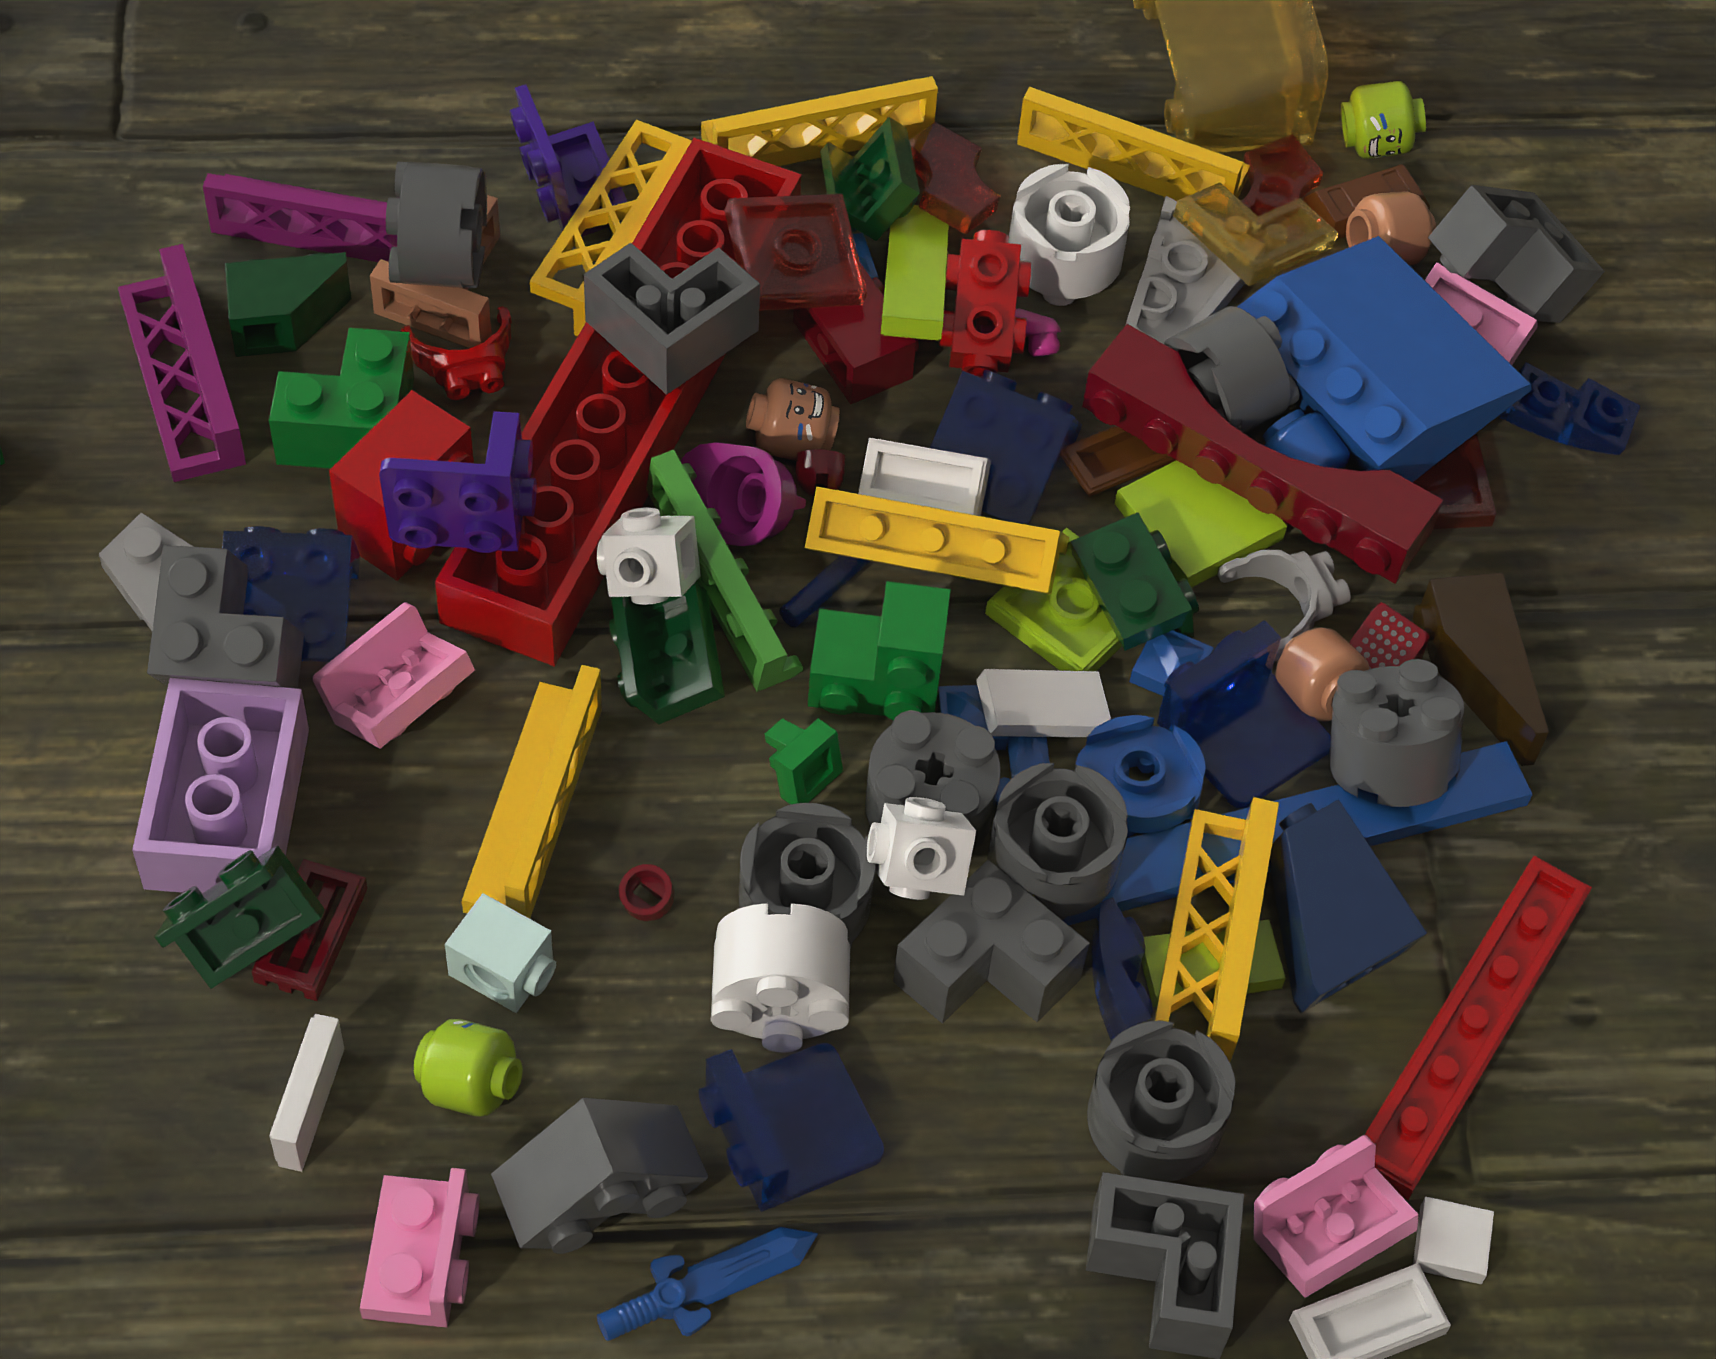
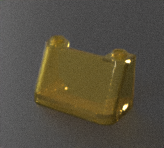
M1133 0L1135 9H1142L1147 20L1159 19L1176 85L1173 99H1166L1164 106L1165 125L1168 133H1175L1177 139L1217 153L1312 145L1327 88L1328 59L1311 0Z

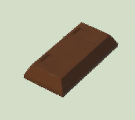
M1404 164L1315 191L1304 197L1303 200L1329 242L1346 237V224L1349 216L1355 210L1358 203L1369 195L1408 191L1419 195L1430 210L1428 201Z
M1117 426L1060 448L1058 452L1088 497L1102 493L1176 461L1167 454H1159L1151 450L1144 441Z

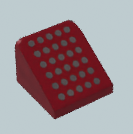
M1380 602L1370 612L1349 644L1367 659L1370 669L1386 666H1400L1403 662L1411 659L1422 660L1430 637L1426 631L1385 603Z

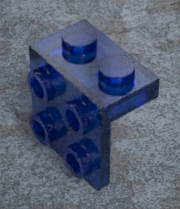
M984 370L982 377L979 378L962 371L930 448L991 460L982 511L1005 521L1028 525L1033 519L1063 445H1070L1076 442L1082 424L1070 414L1073 406L1061 399L1039 392L1037 399L1034 400L1014 392L1017 383L1002 375Z
M264 526L246 527L243 531H223L222 549H228L249 566L243 615L273 616L287 619L304 633L301 661L330 662L347 648L351 579H359L360 553L352 535H345L341 531L325 528L311 529L307 531V534L282 533L278 529Z
M1265 620L1245 633L1241 630L1232 632L1217 645L1211 655L1197 664L1193 661H1188L1176 668L1165 681V692L1157 724L1160 727L1173 733L1175 725L1186 731L1196 741L1204 756L1205 776L1231 805L1240 809L1251 806L1253 797L1263 798L1326 756L1331 748V735L1314 717L1308 716L1299 709L1277 681L1276 676L1271 672L1281 637Z
M820 1043L747 1073H743L732 1049L706 1059V1086L698 1090L703 1110L713 1128L721 1127L730 1146L726 1149L732 1172L742 1188L749 1186L761 1212L873 1167L881 1162L884 1153L883 1142L837 1050L832 1045Z

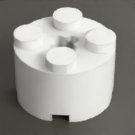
M1069 164L1050 165L1035 171L1021 183L1013 206L1009 243L1021 244L1020 261L1031 262L1029 287L1043 294L1044 299L1050 304L1057 306H1066L1075 299L1088 297L1104 290L1116 279L1122 267L1130 223L1129 199L1123 188L1112 177L1090 167L1087 169V174L1068 171Z
M767 903L738 909L725 916L718 923L714 943L711 1022L714 1026L760 1038L764 1048L782 1053L800 1049L803 1039L823 1035L832 1030L842 1029L847 1026L849 1021L850 944L845 923L838 917L813 906L792 903L790 915H768Z

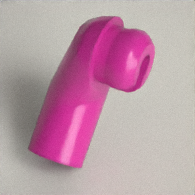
M1020 308L1016 309L1015 317L1027 318L1025 338L1028 337L1029 353L1033 357L1057 354L1060 349L1057 333L1061 332L1057 322L1047 316ZM991 319L989 320V326L978 325L977 320L975 321L976 330L980 333H990L995 329Z

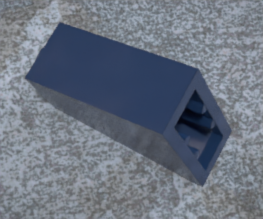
M1339 799L1318 811L1312 803H1309L1285 817L1279 823L1283 832L1275 840L1271 848L1269 864L1293 1003L1300 1014L1403 955L1427 934Z

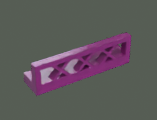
M207 173L202 186L211 233L329 254L346 252V257L379 262L380 259L389 262L391 247H397V235L386 233L387 202L230 174L222 176Z
M183 244L159 249L164 276L117 287L173 482L246 465L239 426ZM170 296L172 305L160 321L137 312L135 304ZM176 323H178L180 330L173 328ZM143 331L150 333L146 339ZM163 339L186 349L173 367L150 357ZM190 367L192 369L193 376L187 373ZM156 376L163 379L160 384H158ZM177 385L199 394L198 399L187 413L164 404V401ZM204 413H205L207 422L201 420V417L204 415ZM170 422L177 425L173 432ZM194 432L212 440L216 451L180 459L178 448L189 433Z

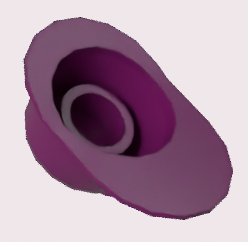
M724 443L700 444L687 452L681 460L682 464L689 463L694 469L697 477L692 483L707 509L715 508L720 516L721 523L717 528L726 544L737 546L757 545L765 538L774 537L782 532L793 518L794 511L806 507V500L797 495L793 475L786 466L774 460L768 452L757 447Z

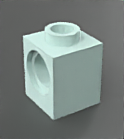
M484 893L481 894L445 943L448 975L517 1013L530 994L536 997L544 991L556 968V961L553 960L551 930Z

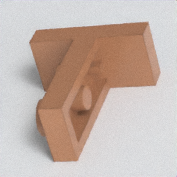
M487 195V227L482 226L481 246H485L484 262L500 238L498 198ZM382 259L379 260L370 274L374 314L410 325V327L468 348L482 344L492 336L489 298L469 291V287L453 288L390 283L389 262Z

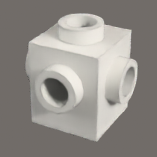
M655 508L632 509L624 512L621 518L601 536L602 538L598 543V569L602 575H606L609 597H631V601L635 604H656L667 600L669 597H682L701 576L694 516H660V511Z
M920 797L906 798L905 806L884 803L881 823L873 822L870 827L867 840V860L869 863H875L876 873L885 886H890L889 891L900 897L917 900L928 899L930 892L964 896L976 830L962 813L945 811L946 806L943 803Z

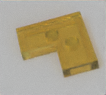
M1220 182L1178 200L1173 214L1182 225L1248 286L1333 248L1338 232L1300 198L1257 216Z

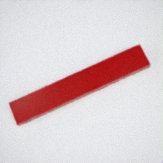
M1536 856L1532 857L1365 1133L1376 1145L1375 1168L1407 1200H1409L1592 889L1591 886Z

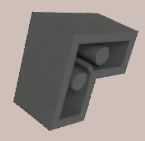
M1471 185L1428 237L1442 253L1440 261L1450 273H1456L1465 279H1484L1496 282L1508 295L1506 299L1508 304L1542 322L1560 323L1605 272L1534 192Z
M629 243L584 274L585 321L666 395L759 330L760 283L719 247L673 279L632 243Z
M163 545L147 674L167 687L170 678L298 689L304 633L284 617L243 615L249 566L228 549Z
M987 860L967 879L964 896L951 894L898 944L893 982L942 1024L986 981L1034 1021L1038 1022L1081 980L1089 942L1020 885L1015 883L996 865Z
M582 1098L491 1173L519 1247L552 1249L556 1254L568 1253L587 1244L593 1237L592 1231L610 1216L620 1213L647 1214L649 1218H661L670 1215L686 1204L687 1194L709 1178L678 1105Z
M1103 1172L1093 1204L1086 1271L1155 1281L1149 1341L1150 1349L1220 1359L1233 1327L1244 1194Z

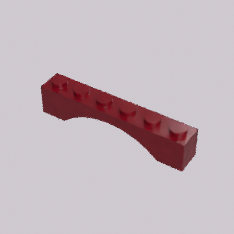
M1129 324L1125 325L1088 372L1082 407L1091 411L1100 421L1123 429L1144 441L1151 450L1159 454H1167L1192 468L1204 480L1213 484H1220L1242 496L1257 510L1267 514H1274L1301 530L1313 542L1325 544L1354 560L1361 569L1368 573L1378 574L1396 584L1432 533L1443 499L1391 470L1355 471L1322 467L1290 458L1259 444L1232 426L1205 400L1189 377L1179 352Z

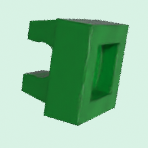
M782 718L764 734L766 743L777 750L769 758L770 766L776 770L780 797L789 804L809 803L843 772L837 730L819 718L805 730Z

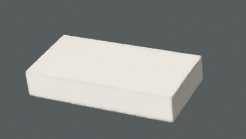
M869 438L858 494L981 516L991 460Z
M984 669L976 680L987 728L992 736L1087 737L1094 728L1111 720L1098 671Z
M315 1014L314 1018L311 1017L269 1135L279 1167L303 1171L344 1052L339 1019Z
M1419 1263L1292 1312L1289 1319L1308 1359H1384L1443 1336L1451 1326Z

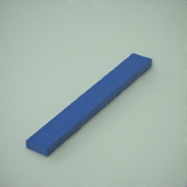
M1507 741L1462 752L1460 772L1457 779L1454 776L1448 782V791L1441 797L1428 803L1406 807L1377 804L1378 794L1358 788V797L1345 791L1339 784L1275 800L1274 802H1279L1272 844L1283 832L1279 823L1285 817L1309 803H1312L1318 811L1339 799L1369 846H1374L1527 806L1532 797V792ZM1250 807L1221 815L1246 820ZM1191 822L1174 826L1167 830L1127 838L1119 874L1111 892L1092 909L1077 915L1067 916L1062 921L1067 925H1072L1177 897ZM1203 833L1201 847L1214 864L1219 867L1239 855L1241 840ZM1270 864L1268 866L1267 873H1271ZM1198 866L1195 880L1205 875ZM1235 873L1226 878L1229 883L1234 882Z

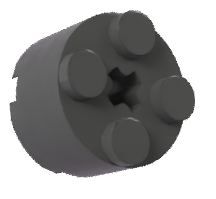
M398 161L395 172V195L397 198L389 197L386 208V233L397 235V247H391L389 256L390 283L477 288L481 279L485 246H481L482 226L487 227V181L485 171H482V168L465 165Z
M1230 306L1166 339L1164 342L1166 346H1170V348L1179 352L1189 377L1205 400L1232 426L1244 434L1283 414L1289 406L1299 400L1298 387L1293 378L1287 373L1284 361L1278 351L1282 344L1281 335L1274 322L1266 316L1255 319L1245 310Z
M1411 659L1403 662L1400 666L1344 672L1337 681V690L1332 704L1330 768L1336 782L1345 791L1358 797V788L1378 794L1377 804L1391 807L1415 806L1441 797L1448 791V782L1454 776L1457 779L1460 772L1464 703L1460 693L1447 680L1438 676V668L1433 663L1421 659Z
M909 710L896 716L892 725L877 739L870 755L865 798V814L870 826L873 822L881 823L884 803L905 806L906 798H927L943 803L946 806L945 811L962 813L976 830L973 849L979 846L986 838L992 825L1000 781V762L995 750V741L992 734L983 727L974 726L970 722L950 714L921 713Z
M1042 763L1018 773L1002 790L994 815L987 860L996 865L1061 920H1064L1067 916L1077 915L1092 909L1103 901L1114 887L1127 841V810L1125 802L1116 787L1108 779L1091 768L1076 765L1075 770L1053 768L1054 763Z
M796 803L776 810V816L760 826L758 822L749 831L743 843L740 859V909L751 905L768 903V915H790L792 903L809 905L825 910L845 923L848 930V942L851 948L853 941L859 936L866 925L871 909L875 863H869L867 860V836L864 838L851 825L852 819L842 811L827 805Z
M1157 1020L1143 1022L1124 1030L1108 1046L1096 1072L1088 1102L1087 1121L1091 1137L1099 1152L1109 1163L1120 1170L1122 1175L1162 1182L1180 1180L1199 1171L1214 1156L1232 1111L1235 1077L1228 1058L1210 1037L1197 1030L1195 1035L1184 1030L1173 1028V1022Z

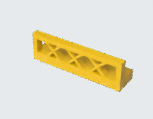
M933 76L702 121L701 138L703 141L776 166L821 158L820 150L827 142L832 143L845 152L860 150L888 117L907 128L909 140L933 135L938 87Z
M1032 87L1028 88L1023 98L1017 145L1085 169L1090 167L1100 170L1113 179L1164 197L1168 196L1180 203L1225 219L1229 218L1247 181L1250 165L1240 160Z
M636 120L531 278V293L573 309L575 336L579 335L586 323L584 281L579 289L553 280V277L558 270L581 264L585 272H588L629 243H632L692 140ZM641 143L667 152L662 160L639 166L634 157ZM635 183L639 192L637 199L612 206L608 197L610 190ZM609 223L613 232V236L609 241L585 246L581 237L585 229Z
M816 486L805 548L1051 595L1059 554L1066 555L1069 536L1058 530Z
M581 665L573 690L539 682L462 898L463 913L467 914L481 894L484 893L527 918H531L602 711L600 669Z
M1255 797L1252 799L1246 820L1194 809L1154 1021L1169 1022L1170 1013L1193 1001L1209 1022L1207 1036L1222 1049L1229 1062H1231L1240 1035L1279 802ZM1203 833L1241 840L1239 855L1217 867L1201 847ZM1198 866L1205 875L1195 880ZM1235 873L1232 887L1226 878ZM1214 886L1229 905V912L1206 924L1191 904V898ZM1188 922L1194 932L1184 937ZM1225 930L1222 944L1216 937V934ZM1203 942L1219 963L1218 971L1196 983L1180 962V958L1183 953ZM1177 980L1184 990L1174 995ZM1215 988L1213 1002H1211L1205 993Z

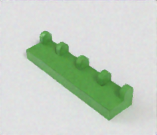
M674 450L652 457L646 491L656 509L660 511V516H694L701 574L696 582L707 590L709 606L756 692L795 677L803 670V666L796 655L787 657V653L773 629L777 624V619L771 609L762 610L745 579V576L749 573L745 561L742 558L734 559L717 528L721 523L720 516L715 508L707 509L692 483L697 475L691 464H682Z

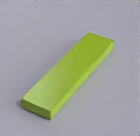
M914 205L906 216L898 217L891 224L881 334H884V336L927 340L942 339L950 208Z

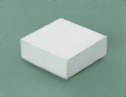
M1425 1197L1420 1206L1413 1265L1419 1263L1422 1271L1482 1285L1487 1276L1494 1211Z

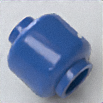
M1301 409L1295 410L1275 422L1262 435L1265 441L1264 446L1290 458L1322 467L1345 469L1351 458L1348 447L1320 413L1304 414Z

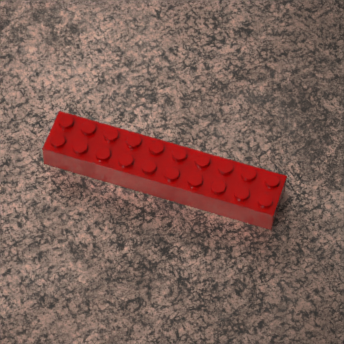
M693 138L632 244L672 279L719 247L760 283L761 291L799 222L802 174ZM586 322L522 431V439L532 440L533 463L530 478H536L537 494L534 516H523L518 552L497 550L490 553H482L469 548L455 547L435 580L439 623L555 667L605 576L600 573L597 564V548L602 538L601 536L621 518L624 512L642 508L649 495L646 491L651 458L674 450L726 354L666 395Z

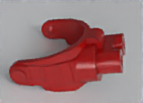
M497 307V321L500 323L499 330L484 343L469 349L446 350L426 345L415 338L410 325L401 328V332H410L412 358L416 366L431 377H435L436 382L445 387L449 399H463L469 395L470 390L481 388L486 393H494L504 386L502 372L506 366L504 357L510 344L512 324L511 315L507 307Z

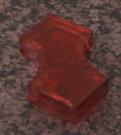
M936 122L909 140L915 171L926 187L923 190L919 204L920 209L964 234L969 233L996 212L1001 195L990 189L980 179L975 170L982 150L981 147Z
M1290 134L1245 152L1243 162L1250 165L1248 176L1251 190L1244 199L1230 207L1227 211L1225 225L1232 232L1264 249L1262 260L1303 244L1306 226L1299 214L1298 203L1306 193L1320 185L1323 171L1297 138Z

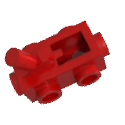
M995 230L978 231L974 233L973 240L962 239L959 255L948 254L945 290L956 291L954 311L944 310L940 346L951 347L949 367L962 368L964 374L973 377L987 378L996 376L997 372L1008 373L1012 353L1023 354L1027 318L1015 317L1017 297L1028 298L1031 262L1020 261L1021 244L1009 243V236L1003 232ZM991 319L995 329L990 333L984 334L978 332L973 324L977 320L978 325L989 326V320Z

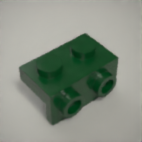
M888 117L854 157L830 142H827L820 150L830 213L833 219L844 229L851 232L858 230L877 241L898 217L906 216L914 207L920 191L908 131L905 126Z
M1138 512L1070 541L1072 555L1124 651L1174 629L1176 632L1190 638L1194 637L1193 614L1199 612L1196 596L1185 578L1176 581L1168 566L1172 564V558L1159 530L1149 532Z
M695 582L682 597H669L663 602L647 605L635 604L631 601V597H611L614 618L610 620L609 627L613 641L619 649L622 671L619 672L617 678L618 686L629 706L637 707L659 725L725 697L707 590Z
M278 845L258 858L252 850L245 852L218 873L222 880L204 893L197 886H193L173 899L163 909L167 918L154 938L162 948L175 941L210 989L319 921L325 912V908Z

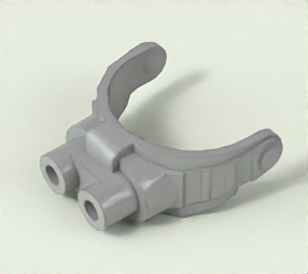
M1259 550L1249 554L1247 557L1236 558L1224 563L1217 573L1219 580L1224 583L1244 577L1271 579L1288 588L1299 601L1304 618L1287 637L1268 644L1262 650L1261 654L1268 662L1279 660L1283 649L1291 639L1305 631L1312 630L1315 621L1330 616L1333 613V607L1349 602L1351 597L1347 583L1343 579L1334 580L1332 576L1334 573L1333 560L1326 551L1309 556L1304 551L1289 555L1282 550Z

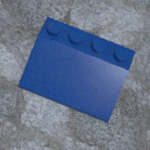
M1379 236L1281 274L1238 306V308L1245 310L1255 319L1266 316L1274 322L1282 340L1278 351L1284 361L1287 373L1293 378L1298 387L1299 400L1296 404L1305 414L1316 412L1326 418L1350 450V460L1360 471L1391 470L1413 482L1532 390L1531 384Z

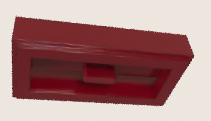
M303 859L298 873L308 887L312 888L315 879L324 882L317 899L325 908V912L319 921L301 932L286 967L279 966L277 963L287 941L257 959L252 969V976L255 983L267 986L270 981L278 984L281 991L292 994L293 990L296 989L303 991L305 998L318 1001L368 887L366 877ZM340 887L346 888L308 973H302Z

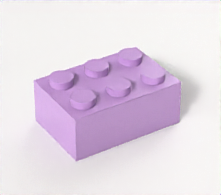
M170 678L132 850L144 889L183 893L189 888L197 886L204 893L222 881L218 873L226 865L247 851L252 850L258 858L278 845L286 856L309 733L302 689Z

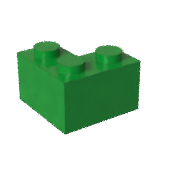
M349 328L340 376L278 371L269 416L276 465L331 469L413 389L415 376L410 332Z
M886 581L882 616L819 609L810 668L808 707L823 708L830 713L847 715L855 712L886 716L891 720H894L900 713L909 710L921 713L935 712L951 589Z

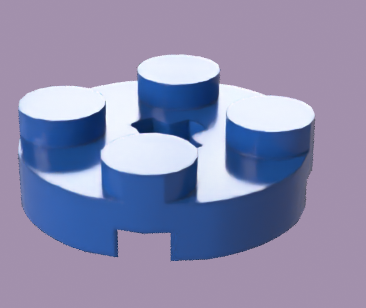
M1142 715L1117 717L1094 728L1087 736L1086 746L1080 751V754L1078 753L1076 765L1091 768L1108 779L1121 794L1127 810V837L1135 833H1154L1167 830L1184 820L1192 818L1194 809H1199L1206 770L1204 756L1200 747L1186 731L1174 725L1172 733L1165 728L1153 726V717ZM1138 766L1142 773L1154 772L1155 774L1147 781H1136L1128 777L1129 768Z

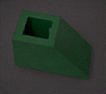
M346 252L314 253L307 256L252 259L243 262L225 263L229 323L236 357L297 351L352 299Z

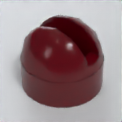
M824 449L804 450L797 453V481L807 494L813 496L815 485H824V488L833 490L840 488L845 475L844 454Z
M642 864L633 867L623 876L619 885V897L624 908L632 917L645 922L659 920L670 911L675 898L673 884L667 873L656 865ZM641 884L660 902L652 907L633 892Z

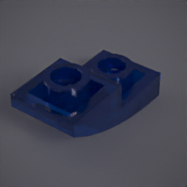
M1527 362L1521 367L1518 372L1531 384L1532 390L1501 413L1500 418L1539 436L1580 449L1620 455L1625 450L1640 405L1590 378L1577 390Z
M1113 897L1102 901L1100 904L1092 943V974L1095 994L1111 1041L1124 1030L1134 1025L1151 1021L1153 1018V1007L1143 985L1136 981L1142 957L1146 950L1144 937L1138 924L1132 917L1124 918Z

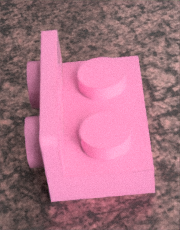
M451 1168L449 1182L384 1175L360 1304L362 1319L448 1327L451 1303L463 1304L467 1290L469 1261L459 1259L462 1237H474L479 1215L480 1196L476 1193H469L466 1169Z

